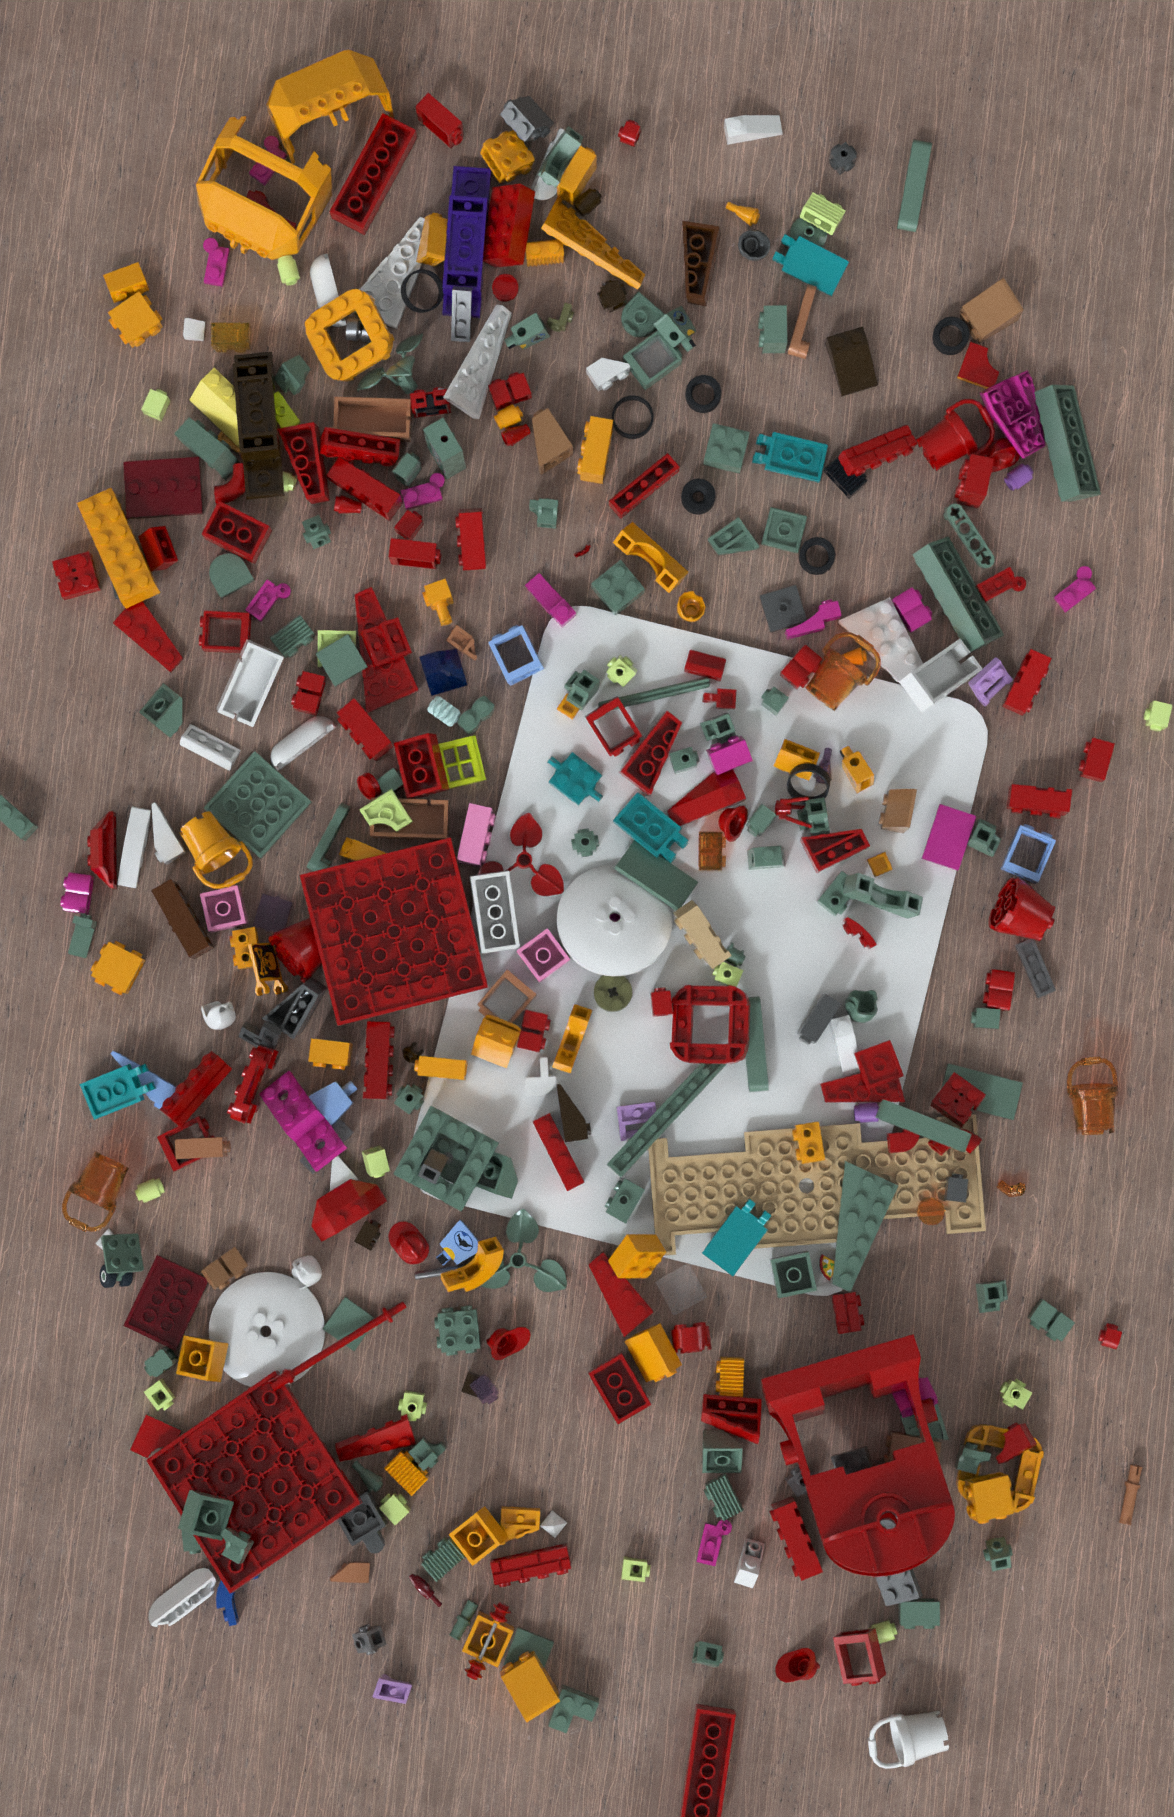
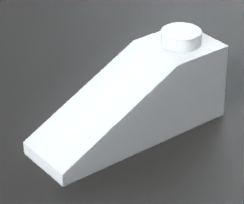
M742 115L726 118L724 121L727 145L783 135L779 115Z
M154 802L151 805L154 847L157 850L155 855L160 863L164 862L168 865L187 852L160 807Z
M846 1015L831 1019L829 1024L843 1076L860 1072L853 1054L858 1052L850 1016Z

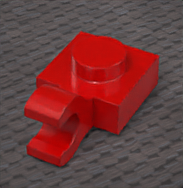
M717 688V694L704 693L702 702L716 703V708L735 710L737 690Z

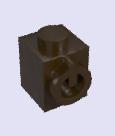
M609 280L602 284L597 295L604 310L608 309L609 313L627 305L625 297L627 292L623 284L620 285L618 280Z

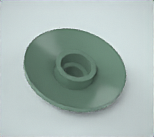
M798 218L791 226L790 237L796 241L800 236L823 247L827 240L826 231L820 230V228L801 218ZM810 229L813 233L808 235L806 230Z

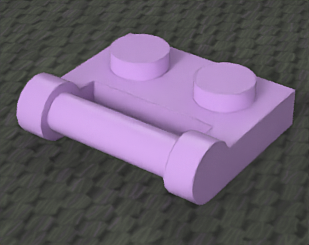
M995 657L968 684L979 702L986 707L990 703L989 700L1006 684H1010L1013 679L1007 673L1002 662ZM997 680H999L987 693H985Z
M655 1102L616 1107L620 1140L627 1141L628 1138H632L639 1130L626 1131L625 1125L646 1123L656 1112Z

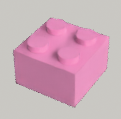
M236 885L200 894L208 932L213 933L249 924L240 886Z
M548 928L516 951L539 983L570 961V958Z

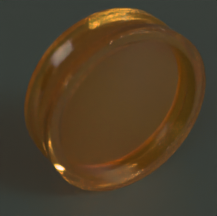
M926 1198L919 1203L917 1215L924 1224L936 1225L943 1220L945 1208L938 1199Z

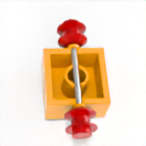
M498 1602V1604H493L496 1608L494 1612H490V1615L479 1611L462 1648V1652L476 1658L468 1660L471 1666L464 1669L467 1672V1676L471 1679L477 1680L483 1677L480 1674L481 1670H486L483 1661L497 1668L514 1632V1626L505 1623L508 1621L505 1617L506 1614L511 1613L509 1606L505 1603Z

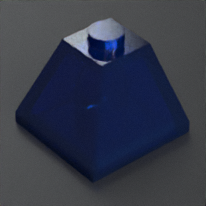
M457 649L436 651L419 656L431 696L468 686Z

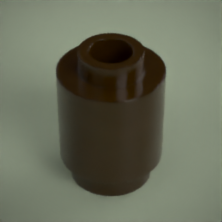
M589 188L576 200L574 207L580 215H589L602 203V196L596 189L592 190Z

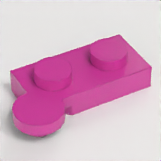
M274 136L265 138L264 146L266 151L285 160L287 154L278 148V139ZM256 162L249 175L265 186L275 171Z
M208 238L203 243L204 250L209 253L204 284L223 287L230 249L218 247V243L214 238Z
M434 473L431 475L429 483L401 490L406 510L443 500L439 488L445 483L444 476L440 473Z
M1087 566L1080 567L1076 573L1078 579L1054 597L1065 613L1096 589L1089 580L1092 576V571Z
M267 579L245 611L262 622L278 598L286 599L290 596V587L285 583L276 586Z
M720 1520L717 1525L705 1522L696 1562L716 1566L722 1535H728L732 1530L729 1520Z

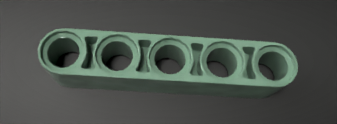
M913 139L897 229L916 232L932 148L931 142Z
M760 996L748 997L750 1001L749 1048L745 1055L749 1092L769 1091Z
M882 1099L875 1116L877 1119L964 1153L972 1135Z

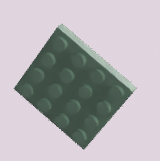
M254 751L206 804L204 809L207 812H212L226 829L262 859L308 808L312 801Z

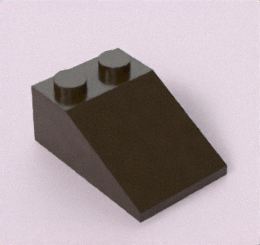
M863 327L826 338L825 346L841 397L878 386L869 344Z
M556 1084L565 1142L588 1139V1135H591L590 1123H586L585 1118L562 1085Z

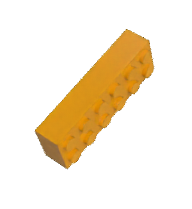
M108 488L78 502V508L123 606L127 609L159 594L160 590L113 489Z

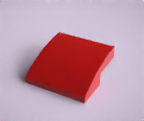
M398 617L360 632L374 668L412 653Z

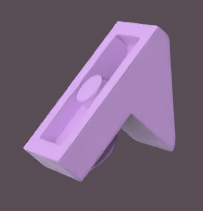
M383 1674L377 1682L372 1697L406 1704L412 1685L409 1682L394 1680L388 1675Z

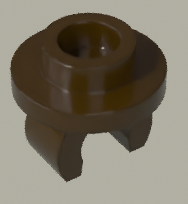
M416 1042L402 1050L403 1058L409 1063L415 1064V1060H419V1056L424 1052L423 1049L420 1052L414 1051L413 1048L417 1044Z

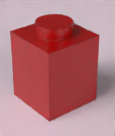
M407 510L395 525V532L406 540H413L424 525L423 520H421L423 517L416 511L411 512Z

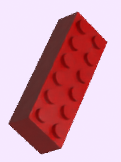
M382 113L330 209V215L333 220L363 235L366 234L417 140L415 129Z
M696 1704L679 1817H721L736 1718L734 1709Z

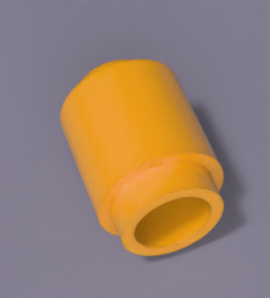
M512 404L498 411L493 417L501 430L521 422L520 417L523 414L519 406L515 407Z

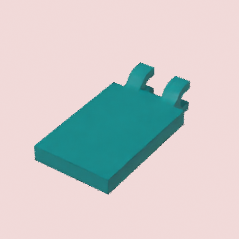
M784 234L781 243L790 248L786 256L776 251L772 260L783 265L782 272L806 284L816 286L817 290L832 297L849 261L800 236L796 241Z
M773 432L771 437L759 434L756 445L766 446L765 454L755 452L752 463L765 464L764 470L817 483L820 482L828 448L827 444Z
M638 792L613 820V823L652 855L658 858L661 854L670 863L676 858V854L669 849L674 842L682 849L688 845V839L679 833L682 828Z
M128 1064L79 1084L94 1120L145 1100L143 1094L156 1089L154 1082L141 1085L138 1075L149 1071L146 1064L134 1069Z
M751 1199L747 1200L742 1209L737 1206L734 1208L702 1252L703 1255L731 1276L736 1274L768 1229L764 1225L772 1216L765 1210L759 1218L751 1214L750 1211L756 1204Z

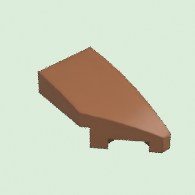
M455 625L445 641L476 661L477 655L474 639L469 633Z
M344 1563L341 1566L342 1568L330 1577L331 1582L369 1583L370 1563Z

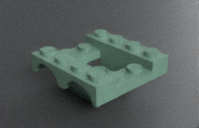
M430 1106L393 1174L462 1212L499 1142L443 1111ZM431 1149L442 1154L448 1152L453 1156V1161L445 1165L436 1184L418 1176L422 1168L421 1166H423Z

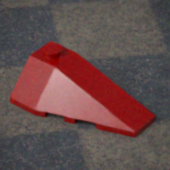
M733 769L719 775L713 772L667 810L669 818L676 824L683 826L744 802L746 797Z

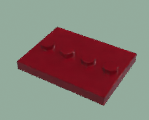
M199 457L123 462L127 519L203 514Z
M157 1255L123 1326L176 1351L204 1294L208 1281L204 1276Z

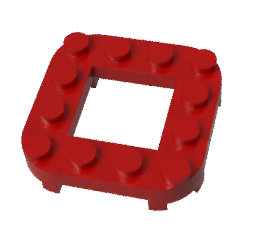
M685 985L672 998L673 1018L670 1049L674 1055L683 1062L696 1064H735L742 1061L749 1048L750 1001L747 994L731 985ZM694 1006H730L728 1043H692Z
M262 1045L252 1048L249 1055L251 1059L250 1064L245 1066L242 1072L243 1082L238 1084L234 1093L237 1096L234 1103L231 1102L227 1111L231 1119L244 1124L246 1122L252 1123L254 1114L259 1109V1105L254 1104L253 1100L267 1068L274 1070L275 1060L279 1051Z

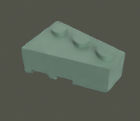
M189 417L174 433L175 436L194 454L208 463L209 467L214 468L226 481L233 473V465L240 462L230 452L229 449L231 447L224 440L218 441V436L213 431L209 430L207 432L205 430L206 427L198 419L194 421Z

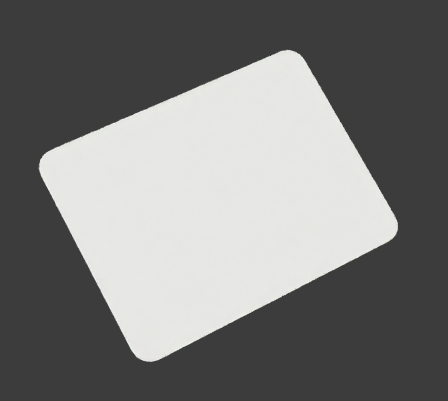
M572 606L576 616L571 621L561 627L552 618L543 633L538 656L544 669L532 675L492 830L490 845L487 850L486 862H499L503 866L504 871L516 863L517 856L523 852V845L515 846L512 844L510 832L514 823L521 816L531 813L542 829L541 842L532 848L526 846L527 853L532 856L531 864L537 871L543 864L554 866L563 879L564 892L578 876L586 871L605 865H617L634 839L613 823L615 817L637 792L668 816L667 810L711 775L714 770L706 750L710 749L711 745L717 743V740L715 738L706 741L700 723L723 713H729L736 730L735 734L745 739L753 760L733 768L746 800L729 808L745 806L748 810L746 824L761 804L775 813L776 800L792 798L787 790V781L790 773L774 767L784 739L819 752L820 755L816 765L823 768L830 777V788L825 798L830 833L862 829L870 844L869 848L816 873L800 842L801 837L811 836L810 829L800 831L799 824L780 820L779 815H776L774 821L762 836L757 835L754 837L747 831L748 827L745 824L739 838L734 842H729L718 825L719 817L724 810L680 826L682 830L679 833L688 839V845L682 849L674 842L669 848L676 854V858L671 864L698 881V884L683 906L693 900L710 923L715 934L721 939L725 949L732 942L734 943V948L740 951L744 950L743 955L746 957L741 966H736L743 970L737 988L744 991L748 997L760 996L769 1091L749 1092L746 1057L735 1064H726L719 1074L658 1139L667 1138L668 1157L744 1152V1132L795 1128L794 1125L817 1121L820 1126L860 1123L854 1120V1105L875 1102L824 1101L821 1083L860 1073L843 1076L830 1024L827 1025L815 1044L807 1045L802 1042L797 1032L821 995L827 994L841 1003L832 1018L835 1019L848 1015L845 1008V1000L853 990H874L878 998L876 1000L877 1014L872 1020L865 1023L851 1020L857 1049L859 1052L891 1040L904 1075L899 1078L903 1090L956 870L921 858L939 804L969 814L971 813L987 748L988 730L982 715L972 705L945 696L930 708L921 712L900 684L824 665L816 674L812 673L808 677L810 681L804 688L800 686L796 690L780 676L781 671L793 659L792 657L621 614L614 615L613 612L590 606ZM690 650L726 659L721 682L709 679L710 687L625 707L642 737L639 738L641 741L636 745L624 747V752L616 757L608 755L585 718L587 714L598 708L599 702L613 699L616 696L619 698L703 678L684 672ZM619 655L622 657L627 656L634 663L632 666L637 669L636 674L624 687L618 682H612L607 677L608 673L606 672L608 662L613 657L617 659ZM583 670H586L600 680L599 690L584 709L579 710L572 720L559 712L557 707L565 695L570 693L564 688L566 682L575 671L582 673ZM773 687H776L789 697L777 716L761 705L763 701L762 695L767 689L771 690ZM717 688L737 690L735 710L716 708V703L702 702L703 694H717ZM620 709L611 710L594 721L610 748L634 734ZM668 711L682 722L669 754L692 747L693 751H697L699 762H697L696 768L675 774L668 754L652 794L648 796L618 772L662 714ZM847 746H850L853 753L857 751L861 753L874 774V785L858 794L842 768L843 757L840 754V750ZM572 752L602 775L595 786V790L603 795V798L598 802L589 795L579 806L548 783L556 771L552 765L547 763L548 760L553 756V758L562 763ZM812 773L809 781L796 775L791 778L793 788L805 796H818L827 789L824 780L815 773ZM891 789H917L911 825L904 833L881 829L882 824H879L880 813H884L885 805H882L883 796L888 794V791ZM799 802L792 803V805H806ZM792 809V814H788V816L798 820L797 811L800 809ZM589 828V831H593L594 835H598L599 846L596 847V852H593L592 856L582 857L581 854L577 855V850L572 849L571 839H575L574 834L578 833L577 830ZM584 838L581 843L588 845L589 840ZM767 846H782L784 848L785 867L749 870L747 850ZM885 852L892 870L874 877L867 859ZM517 866L509 874L520 948L548 928L570 958V961L539 983L516 952L519 948L481 953L473 905L470 917L488 988L449 997L434 1055L436 1058L468 1061L466 1080L428 1078L423 1097L424 1103L420 1109L414 1135L430 1106H433L499 1142L495 1152L512 1159L518 1178L512 1199L475 1186L465 1205L466 1207L512 1218L519 1210L525 1209L540 1226L619 1246L627 1234H655L648 1150L622 1178L607 1166V1163L631 1139L628 1138L627 1141L620 1140L616 1107L655 1102L657 1111L700 1065L683 1062L674 1055L670 1049L673 1014L653 1017L650 993L654 992L655 988L666 987V991L670 990L672 1001L675 994L685 985H727L714 981L715 976L712 974L715 968L712 969L703 958L698 959L693 951L696 949L693 943L690 945L684 937L686 932L684 929L680 930L674 922L677 918L673 912L676 910L671 908L672 930L668 944L662 954L645 969L624 976L632 986V998L628 1006L618 1012H607L601 1009L594 999V986L603 975L591 972L575 962L564 949L558 935L557 910L563 893L552 896L536 894L531 887V879L536 874L530 868L520 869ZM841 871L845 872L848 876L861 873L874 878V882L883 888L895 891H909L923 897L920 915L909 919L856 899L852 900L851 898L845 903L848 906L841 915L837 913L836 916H833L817 901ZM492 908L490 913L496 915L498 913L497 908ZM849 917L859 923L872 936L877 945L871 949H868L867 946L864 948L859 940V937H861L859 933L853 937L851 934L847 935L842 926L845 924L843 920ZM726 960L724 961L725 963H727V964H729V965H732V966L734 965V964H732V963H730V962H728V961H726ZM509 970L537 994L526 1007V1010L547 1014L551 1022L549 1031H544L543 1038H547L544 1050L540 1049V1053L517 1048V1040L508 1067L504 1068L471 1055L476 1034L485 1017L478 1011L480 1007L477 1004L504 972ZM506 979L485 1006L501 1019L508 1021L528 997ZM616 988L608 989L609 997L618 996ZM574 1004L591 1009L592 1013L571 1073L552 1067V1073H549V1077L556 1076L554 1088L544 1096L526 1097L525 1078L541 1077L540 1058L548 1057V1061H552L553 1066ZM694 1006L692 1043H728L730 1006ZM525 1010L513 1023L519 1026L520 1029L522 1028ZM556 1084L562 1085L585 1118L586 1123H590L591 1135H588V1139L565 1142ZM548 1113L551 1114L585 1182L569 1191L566 1190L533 1124V1121ZM878 1119V1122L860 1123L862 1142L887 1141V1133H892L894 1125ZM645 1123L625 1125L626 1131L640 1129ZM446 1152L444 1155L449 1157L446 1164H450L453 1161V1156L451 1153ZM624 1178L645 1189L626 1224L606 1213L607 1208L604 1207L608 1198H613L617 1191L614 1188L619 1180L623 1181ZM804 1178L799 1183V1189L803 1193H810L814 1189V1183L811 1179ZM422 1190L423 1193L434 1197L433 1195H431V1194L425 1192L424 1190ZM717 1232L675 1235L676 1255L663 1256L727 1273L702 1254ZM836 1242L753 1249L735 1274V1276L775 1286L769 1259L808 1251L817 1291L805 1294L829 1296L843 1290L832 1284V1277L830 1281L826 1279L819 1266L821 1254L833 1261L835 1260Z

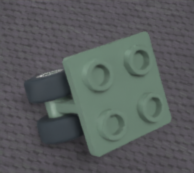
M137 1233L103 1235L101 1241L105 1265L100 1269L101 1285L104 1288H112L116 1281H119L120 1287L130 1286L133 1280V1272L144 1270L139 1235Z

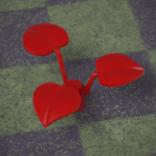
M526 813L514 823L510 832L512 844L515 846L523 845V852L517 856L516 863L505 871L510 872L517 866L520 869L530 868L536 874L531 879V887L536 894L540 896L562 894L564 892L563 879L554 866L543 864L537 871L531 864L532 856L527 853L526 846L532 848L541 842L542 829L531 813ZM489 861L481 866L477 875L504 871L499 862Z

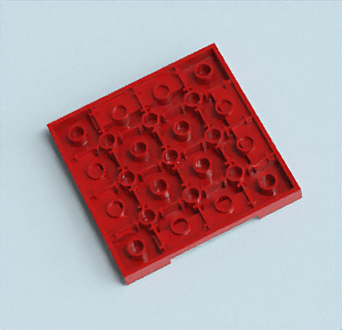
M451 837L299 875L337 1026L488 988Z
M274 1371L146 1460L181 1516L189 1490L208 1493L234 1502L226 1528L229 1527L238 1533L243 1531L251 1536L250 1539L254 1541L243 1563L237 1564L222 1555L226 1546L224 1538L223 1540L193 1535L229 1593H233L295 1548L363 1503L298 1405L299 1402L288 1385L282 1386L275 1392L271 1388L268 1381L280 1375L279 1371Z

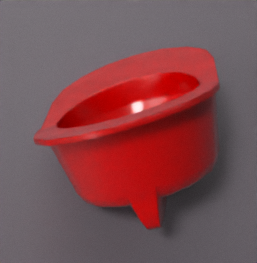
M1007 438L992 441L991 445L979 454V456L994 459L991 472L1011 467L1020 458L1019 453Z
M406 1221L398 1222L392 1226L388 1235L389 1243L400 1258L412 1265L423 1262L428 1256L429 1244L413 1224Z
M517 1327L512 1330L506 1328L497 1329L486 1340L492 1350V1358L502 1360L519 1352L528 1344L531 1334L526 1327Z
M801 1648L782 1655L776 1664L775 1673L777 1678L785 1683L810 1680L816 1674L817 1669L820 1668V1664L817 1662L812 1649Z

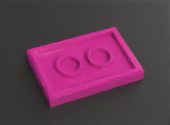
M939 804L921 859L958 871L976 816Z

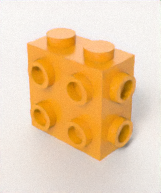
M514 130L510 132L504 131L495 139L489 138L483 143L480 152L500 184L505 181L511 182L520 174L525 175L529 173L535 161L533 153L528 150L524 141L518 138Z
M139 291L108 312L111 317L108 321L114 329L118 328L121 334L119 337L124 344L129 343L132 348L142 345L146 338L157 335L161 328H163L160 322L163 320L157 310L152 311L150 305H152L151 301L146 295L142 296Z
M115 941L114 943L108 942V944L103 945L99 961H95L92 965L91 976L95 978L94 982L102 986L108 984L112 987L111 991L122 995V993L128 994L146 960L141 958L143 954L133 949L129 952L124 949L126 945Z
M995 1472L964 1480V1494L968 1502L966 1510L971 1519L979 1524L988 1523L990 1519H1005L1007 1515L1014 1514V1500L1010 1491L1012 1484L1007 1474Z

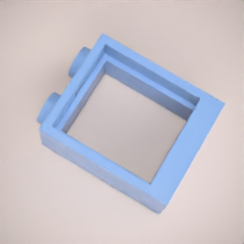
M523 625L513 626L509 629V632L503 635L497 634L488 642L510 686L544 669ZM522 635L534 661L509 673L497 646Z
M1024 824L1017 827L1000 869L1036 884L1040 880L1056 840L1052 839L1051 834L1043 831L1038 833L1034 831V827ZM1021 834L1047 844L1035 872L1010 862Z

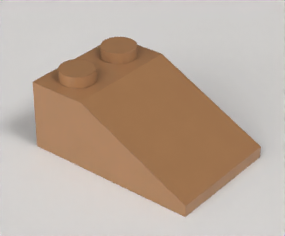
M891 789L888 791V794H884L882 805H885L884 813H880L879 824H882L881 829L904 833L910 828L917 789Z

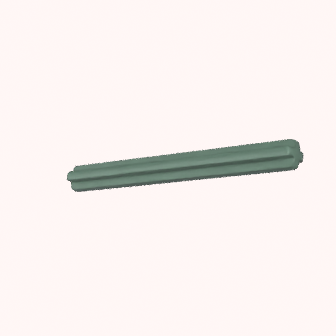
M703 677L619 697L624 707L708 688L710 687V681L708 677ZM610 700L599 702L598 707L602 706Z

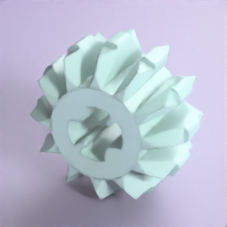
M436 696L427 708L430 714L447 726H453L461 715L457 708L440 696Z

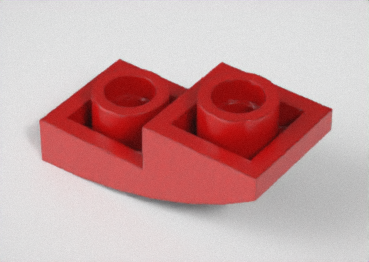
M849 917L843 920L845 924L842 926L847 935L851 934L853 937L859 933L861 936L859 940L864 948L867 946L868 949H871L877 945L872 936L859 923Z

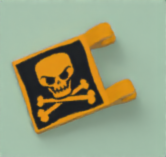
M270 943L249 944L248 948L257 982L255 987L256 995H263L262 988L264 994L270 992L267 981H275L273 987L275 994H281L280 987L283 993L287 992L288 986L282 980L274 945L272 946Z

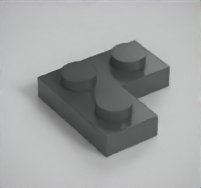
M268 1021L263 1024L261 1030L257 1026L245 1022L239 1037L255 1047L262 1045L276 1050L283 1030Z

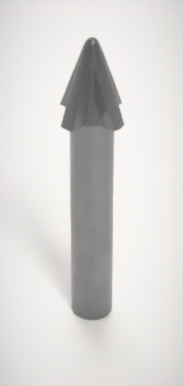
M457 1264V1266L415 1272V1279L441 1276V1273L465 1265Z

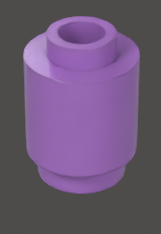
M1021 463L1007 474L1004 481L1010 490H1018L1033 479V470L1029 465Z
M877 1102L854 1105V1120L860 1123L878 1122V1119L875 1118L879 1109Z

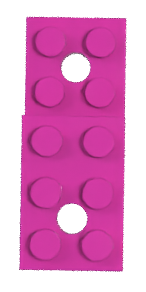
M290 1070L259 1093L282 1129L297 1144L316 1172L347 1149L337 1132L315 1106ZM288 1093V1097L285 1100H281L282 1095ZM325 1142L324 1147L318 1149L319 1143Z

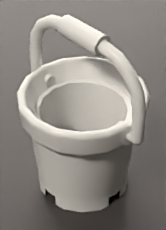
M934 1711L907 1716L893 1714L890 1717L879 1720L871 1729L868 1738L869 1754L873 1762L885 1769L901 1766L907 1767L913 1765L916 1760L948 1751L949 1745L944 1746L943 1742L948 1740L944 1720L942 1717H936L940 1712ZM890 1722L892 1739L900 1762L886 1764L877 1759L874 1735L881 1725Z

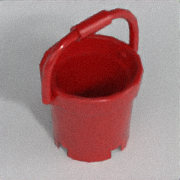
M963 399L946 409L947 413L940 422L916 439L919 448L923 447L924 457L935 471L965 455H979L991 445L995 433L994 422L986 407L982 406L980 402L974 399ZM963 404L976 405L986 425L989 426V439L979 449L969 429L954 411V409Z

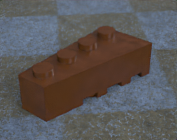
M682 221L686 298L689 304L707 306L721 237L720 227Z

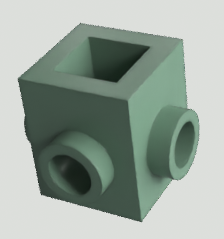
M320 515L302 522L306 531L303 533L307 544L311 542L313 549L331 542L328 536L331 534L327 523L323 524Z
M589 828L577 830L578 833L574 834L575 839H571L572 849L577 850V855L581 854L582 857L592 856L593 852H596V847L599 846L598 835H594L593 831H589ZM582 839H588V845H583L581 843Z
M407 1084L406 1087L402 1085L396 1093L398 1098L394 1104L411 1115L414 1109L418 1111L424 1103L422 1100L424 1095L421 1094L423 1090L415 1084L412 1086ZM410 1094L413 1096V1100L411 1102H409L407 1099L408 1095Z
M1005 1537L992 1538L985 1541L986 1549H983L985 1561H989L992 1571L1011 1568L1010 1556H1013L1011 1545L1006 1544Z

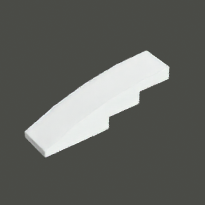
M134 806L131 808L117 885L131 888L138 887L140 868L142 867L144 848L146 847L151 815V810Z

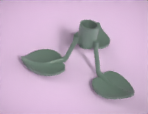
M423 333L403 340L396 348L397 354L401 353L402 359L391 366L387 372H384L383 367L368 372L359 382L357 391L375 386L382 377H387L396 386H400L405 394L415 391L418 387L412 378V366L415 358L412 355L406 356V353L413 351L419 345L423 338Z
M525 1209L519 1210L512 1216L506 1229L509 1241L513 1243L519 1242L517 1252L511 1256L509 1264L504 1266L502 1260L495 1274L480 1286L489 1289L501 1288L510 1280V1273L506 1269L511 1266L514 1268L526 1266L538 1270L534 1275V1283L539 1290L554 1292L566 1289V1274L558 1262L546 1259L541 1263L540 1267L527 1263L526 1255L521 1252L523 1242H533L539 1234V1227L536 1220Z

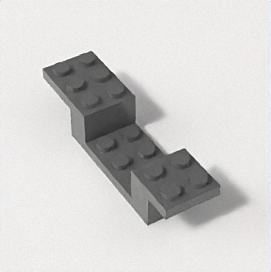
M867 1446L831 1456L834 1468L843 1466L846 1475L885 1463L884 1458L872 1460ZM890 1520L880 1522L886 1529L895 1527L894 1523ZM913 1569L895 1575L875 1577L886 1606L919 1599L923 1596Z

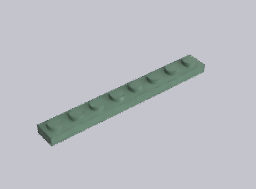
M700 1064L607 1163V1166L622 1178L719 1074L726 1064Z

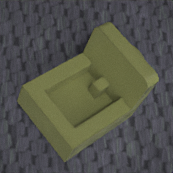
M564 304L559 320L548 317L547 326L553 331H566L568 322L572 323L575 313L572 311V305Z

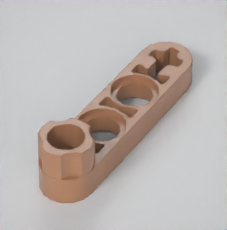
M807 285L788 350L789 355L806 359L810 342L801 339L817 288L816 286Z

